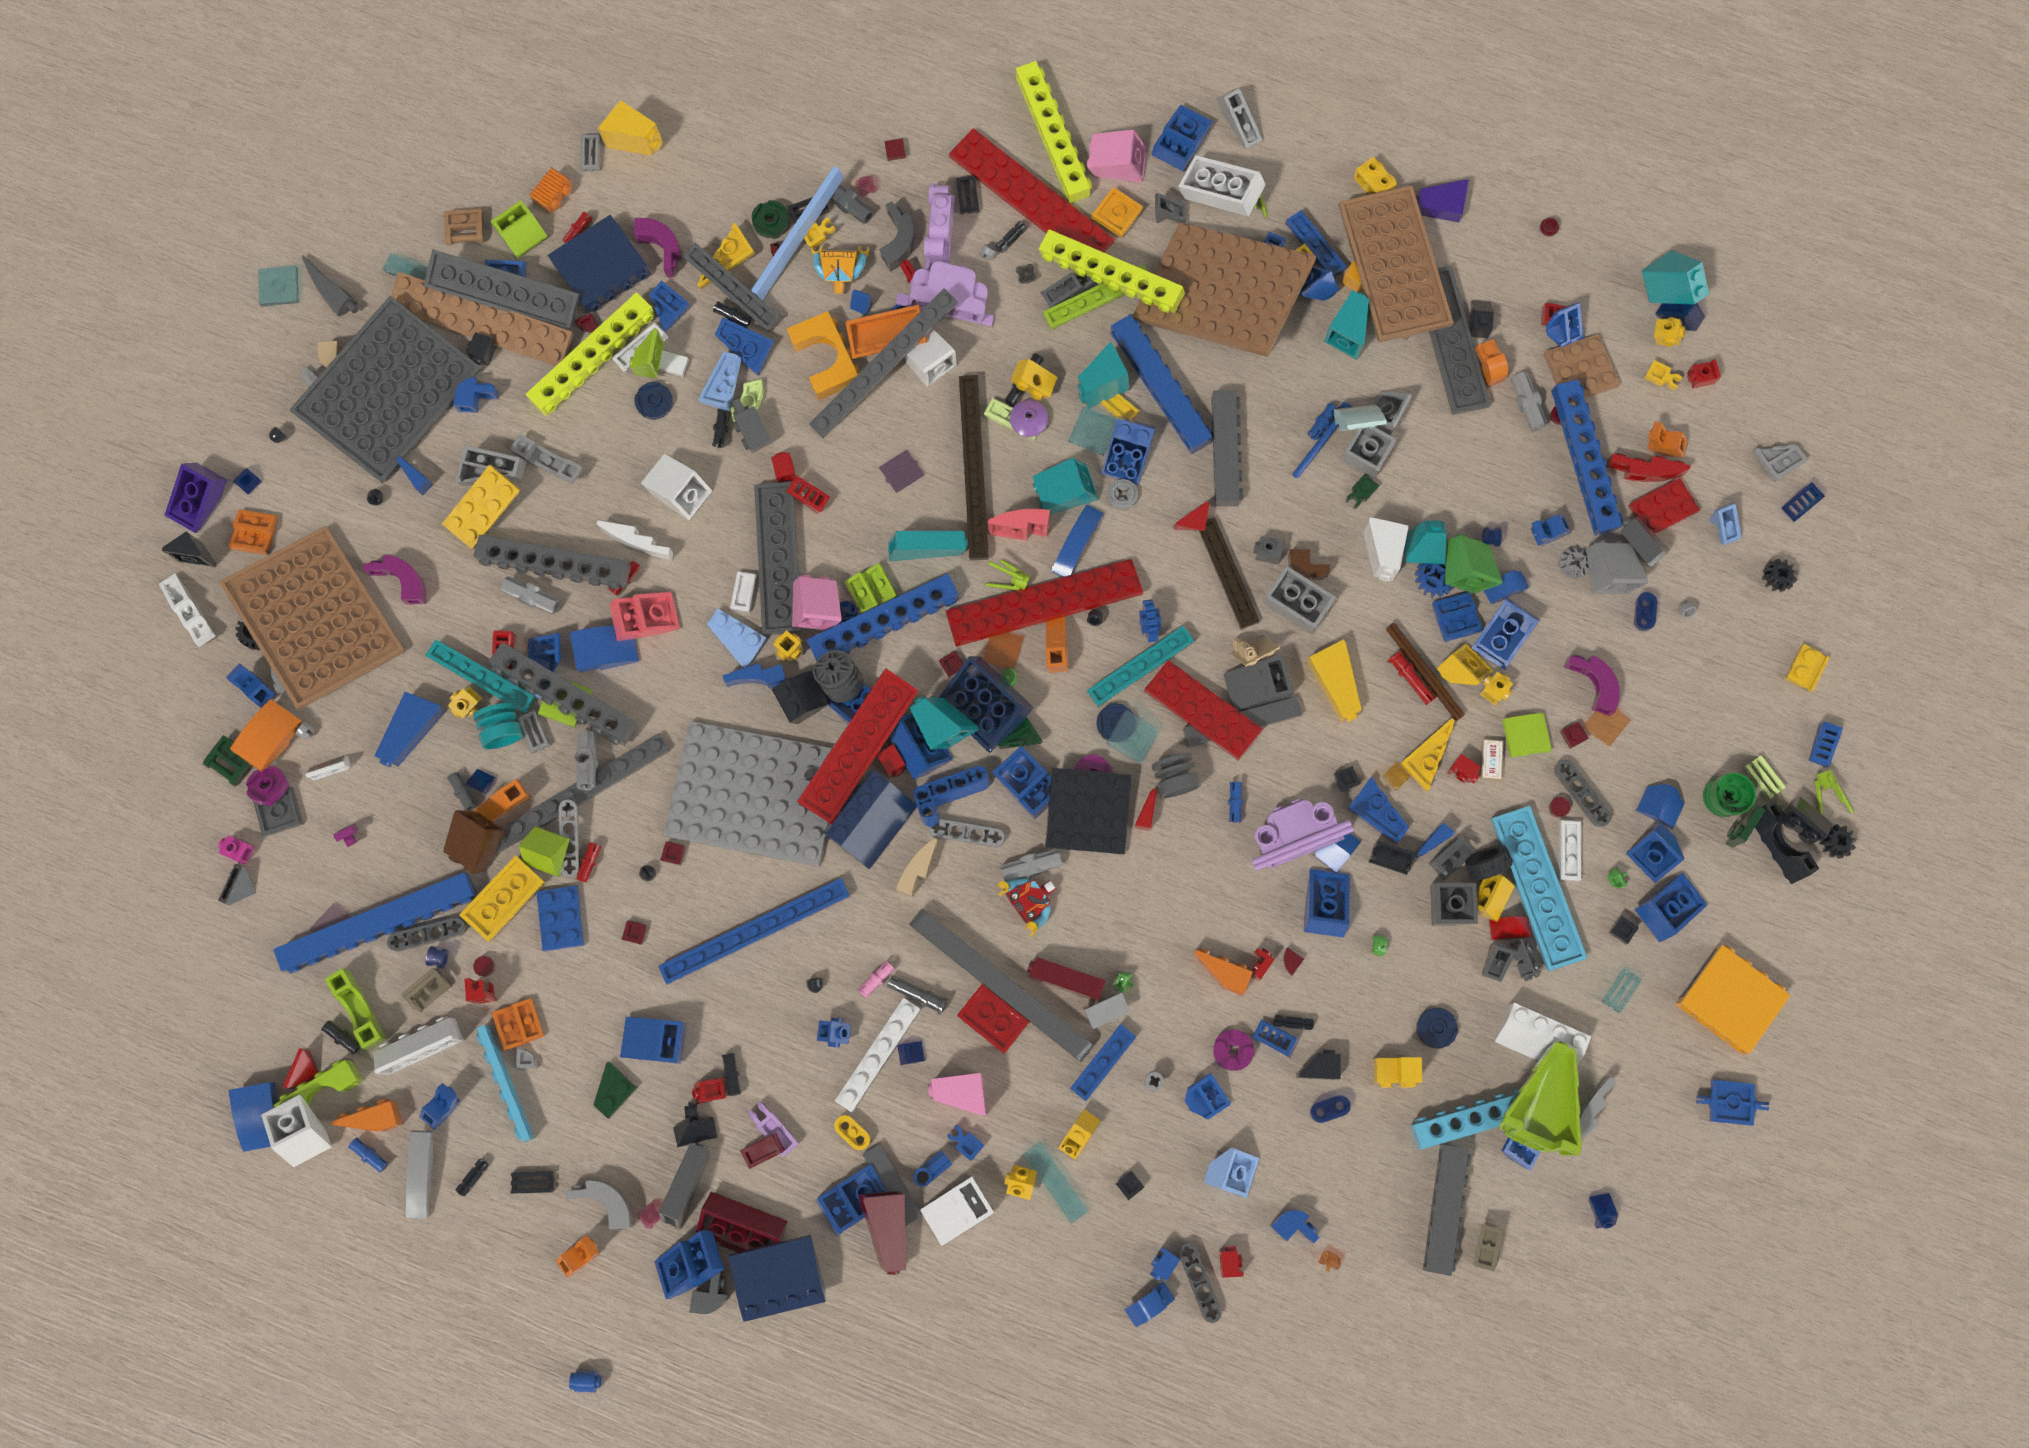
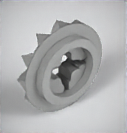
M1116 480L1109 486L1107 498L1110 504L1117 509L1126 510L1137 501L1138 490L1129 480ZM1118 491H1121L1122 493L1127 491V500L1123 497L1118 499Z
M1575 547L1567 549L1562 553L1559 565L1565 575L1571 578H1580L1588 573V559L1584 549L1581 550ZM1573 558L1575 560L1581 559L1580 563L1578 564L1579 567H1577L1576 564L1570 565L1573 561Z

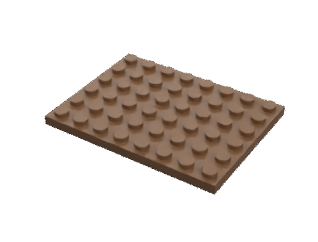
M1179 222L1154 274L1183 286L1185 295L1175 314L1170 311L1168 313L1163 312L1158 306L1154 304L1150 306L1140 300L1132 318L1137 319L1140 323L1268 357L1316 260L1315 255ZM1165 292L1158 293L1157 297L1164 296Z
M326 526L219 581L297 710L304 708L405 652Z

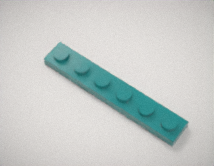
M1181 626L1087 690L1088 695L1096 706L1100 707L1192 645L1194 639L1186 628Z
M436 639L425 655L427 658L505 703H512L514 708L526 714L536 698Z

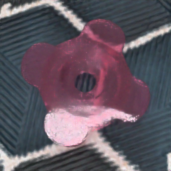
M871 176L861 177L855 182V185L859 188L860 196H866L870 192L875 193L877 190L876 186L873 185V178Z
M648 1204L646 1209L637 1214L638 1219L641 1220L646 1229H651L654 1223L661 1221L654 1204Z

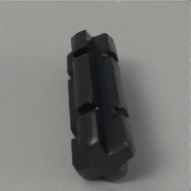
M1018 221L1014 225L1015 227H1012L1003 237V240L996 244V248L1001 253L1005 252L1008 249L1007 246H1010L1020 236L1019 234L1026 230V225L1022 221Z
M1275 1015L1273 1024L1278 1027L1285 1026L1287 1028L1312 1030L1314 1020Z
M482 1158L478 1159L474 1164L475 1167H472L462 1180L463 1183L459 1184L455 1191L459 1195L466 1196L470 1191L469 1188L473 1187L482 1175L481 1172L485 1171L489 1166L487 1161Z

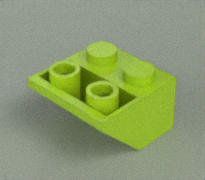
M522 200L490 221L517 259L548 237Z

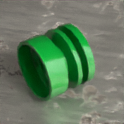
M1728 773L1711 779L1703 790V802L1706 808L1712 814L1719 817L1743 814L1750 810L1756 800V788L1753 782L1747 776L1740 773Z

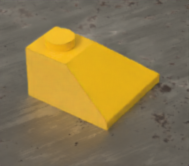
M1467 643L1451 654L1437 668L1440 675L1450 683L1478 685L1493 672Z

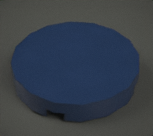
M648 382L638 389L639 391L634 397L635 406L639 414L644 418L651 420L660 419L671 411L673 397L666 386L658 382Z
M1113 703L1105 706L1099 712L1096 726L1098 733L1103 739L1119 743L1131 737L1135 730L1136 720L1133 712L1125 705Z
M1431 1008L1419 1016L1416 1023V1032L1419 1039L1426 1046L1441 1049L1449 1046L1455 1040L1458 1027L1455 1017L1449 1011L1443 1008Z

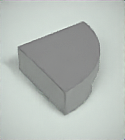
M517 1048L516 1068H538L537 1060L530 1051Z

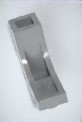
M587 1180L586 1189H584V1185L572 1186L571 1191H565L566 1199L595 1198L602 1202L608 1212L609 1230L634 1227L631 1205L623 1192L616 1186L600 1180Z

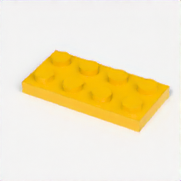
M489 465L444 520L442 525L468 547L474 549L479 535H485L521 489L495 467Z
M515 855L459 915L485 940L491 942L546 882Z

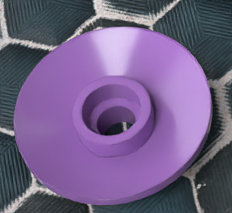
M1025 400L1016 404L1010 413V424L1013 430L1024 437L1039 435L1044 431L1048 423L1046 409L1040 403L1033 400ZM1031 414L1032 418L1028 419L1025 417V415Z

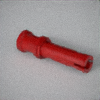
M1400 650L1387 662L1392 663L1398 671V675L1404 677L1425 705H1428L1436 697H1434L1414 672L1413 664H1409L1402 655V650Z

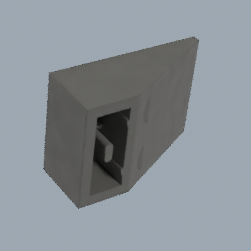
M1283 655L1265 659L1254 665L1245 666L1223 674L1231 705L1237 710L1288 699L1293 694Z

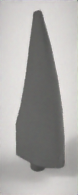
M302 255L314 285L336 315L342 316L349 311L356 313L359 309L356 306L358 304L356 300L346 290L324 276Z

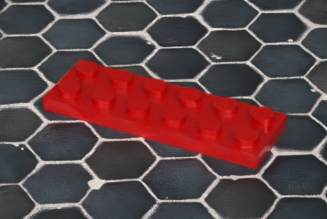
M1169 660L1144 689L1145 693L1238 761L1263 731V728Z

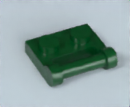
M223 735L206 756L203 765L207 768L211 767L229 780V783L235 787L241 782L243 775L250 768L251 764L230 750L234 742ZM219 756L237 770L233 774L216 762V758Z

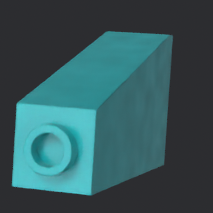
M896 531L888 542L889 561L960 556L967 549L968 540L964 535V531Z

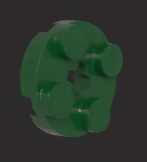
M770 200L768 203H760L752 212L753 227L763 237L778 239L789 226V214L785 206L780 202ZM771 216H774V221L768 223L766 218H771Z

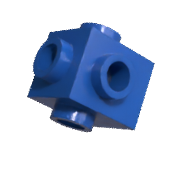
M831 1018V1021L819 1020L817 1041L828 1042V1047L840 1048V1044H849L851 1024L843 1023L841 1018Z

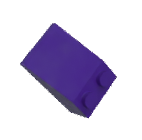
M197 462L181 464L164 516L194 533H198L222 497L227 479Z

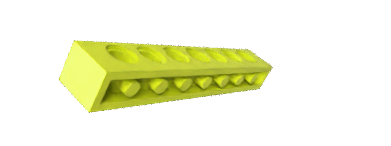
M1037 61L1016 68V80L1068 203H1073L1090 197L1092 184L1089 177H1085V167L1083 162H1079L1077 158L1079 155L1076 146L1071 144V134L1069 130H1065L1063 115L1057 111V101L1051 97V87L1049 83H1045L1043 68L1038 66ZM1056 130V131H1058V132H1057V133H1052V132H1050V131ZM1058 146H1064L1065 148L1059 149V148H1057V147H1058ZM1065 162H1071L1072 164L1066 165V164H1064V163H1065ZM1071 178H1077L1079 180L1072 181Z
M1048 230L1039 247L1040 254L1045 261L1050 263L1054 261L1063 269L1068 270L1070 268L1075 270V273L1082 277H1085V275L1089 276L1098 284L1105 283L1114 291L1121 290L1131 298H1140L1143 303L1150 306L1154 304L1166 313L1170 311L1175 314L1185 295L1184 288L1181 285L1052 230ZM1060 249H1065L1063 253L1057 254ZM1081 256L1080 260L1073 261L1075 257ZM1094 263H1097V264H1098L1097 267H1095V268H1090V266H1091L1092 264H1094ZM1111 270L1115 271L1112 275H1106ZM1125 278H1132L1127 283L1123 282ZM1142 285H1148L1147 289H1140ZM1165 292L1164 296L1157 297L1158 293Z
M636 292L525 394L529 401L545 416L548 413H552L557 408V405L562 400H566L576 387H580L589 375L596 373L603 362L610 360L616 350L623 348L629 338L637 335L642 326L652 321L655 315L653 308ZM637 315L635 319H630L631 316ZM618 328H624L621 332H616ZM610 340L608 344L602 345L604 341ZM591 353H596L594 357L589 358ZM577 366H582L580 370H575ZM568 378L566 383H561L563 379ZM550 391H554L553 395L547 396Z

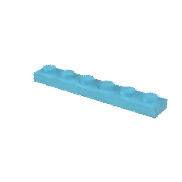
M487 1025L477 1028L479 1034L476 1036L480 1045H483L485 1048L484 1057L487 1063L491 1064L493 1068L492 1077L496 1083H499L501 1088L499 1091L500 1097L503 1102L506 1101L509 1108L507 1109L508 1117L511 1121L514 1120L516 1125L514 1129L515 1134L522 1142L535 1139L491 1028Z

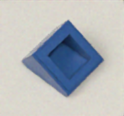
M853 289L850 309L867 315L872 306L871 296Z

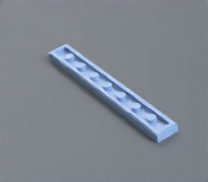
M835 166L831 169L752 288V293L763 301L844 179L840 169Z

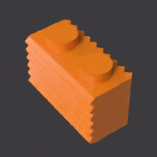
M551 167L529 196L534 204L551 214L553 210H557L560 207L564 196H568L571 193L573 185L568 177Z

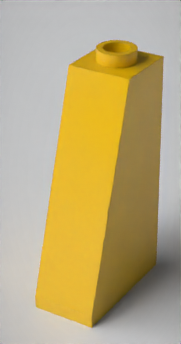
M1343 639L1310 656L1307 660L1341 723L1345 720L1347 722L1358 718L1357 714L1362 710L1346 642Z

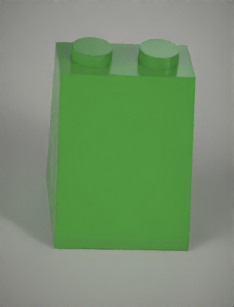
M1458 534L1448 539L1445 584L1473 594L1501 585L1502 579L1490 545L1482 543L1481 540L1468 538L1464 534Z

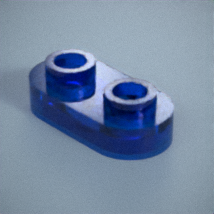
M1644 592L1636 599L1634 625L1640 631H1649L1656 623L1657 598L1654 594ZM1643 601H1646L1648 606H1644ZM1641 619L1646 621V625L1641 623Z
M1334 1096L1313 1104L1310 1108V1116L1313 1121L1324 1123L1348 1114L1351 1104L1345 1096ZM1337 1102L1342 1103L1343 1107L1341 1110L1336 1108ZM1319 1108L1323 1110L1321 1117L1316 1113Z

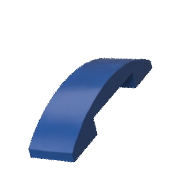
M1089 505L1084 507L1070 531L1051 572L1062 577L1072 575L1079 557L1104 514L1103 512Z

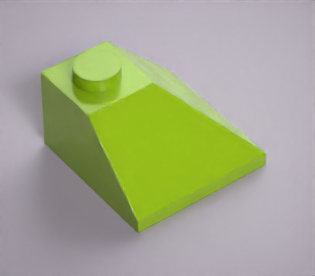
M656 328L637 347L634 357L630 358L629 365L636 376L656 379L658 377L664 341Z

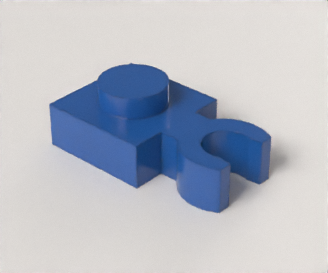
M955 1125L954 1128L958 1130V1136L953 1137L948 1133L947 1137L952 1141L959 1142L956 1149L972 1161L985 1145L970 1132L964 1136L962 1129Z

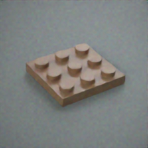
M1599 334L1575 341L1563 347L1545 351L1544 353L1556 385L1579 379L1580 385L1584 388V399L1618 388L1620 385Z

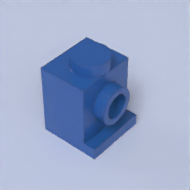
M1161 1246L1159 1250L1163 1253L1161 1256L1157 1254L1151 1263L1153 1268L1150 1275L1158 1281H1161L1162 1278L1167 1281L1180 1259Z

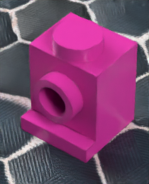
M227 835L226 838L221 839L218 848L220 849L219 854L246 865L254 846Z

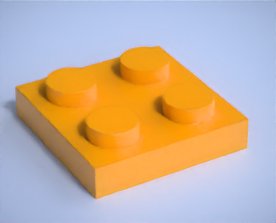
M1112 187L1093 212L1091 218L1122 238L1141 214L1144 207Z

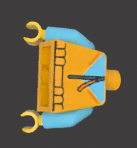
M821 245L819 251H815L814 247H811L814 268L820 278L825 279V282H834V294H845V283H853V280L859 277L864 269L866 258L869 256V247H867L865 252L861 251V246L858 247V252L823 251Z

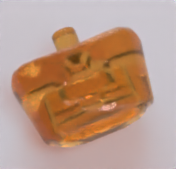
M1324 1251L1318 1264L1326 1265L1327 1272H1330V1268L1334 1270L1340 1269L1341 1258L1335 1253Z

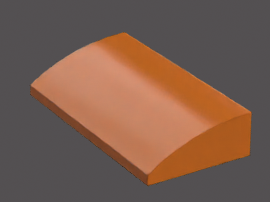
M915 305L845 321L852 358L857 359L879 354L920 313L922 307ZM926 336L917 345L927 343Z

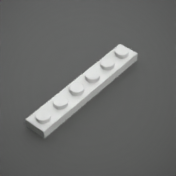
M905 998L902 999L835 1099L837 1103L850 1112L854 1111L921 1010Z

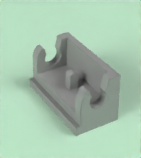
M1120 990L1116 992L1117 994L1089 1007L1087 1005L1083 1007L1093 1029L1130 1013Z

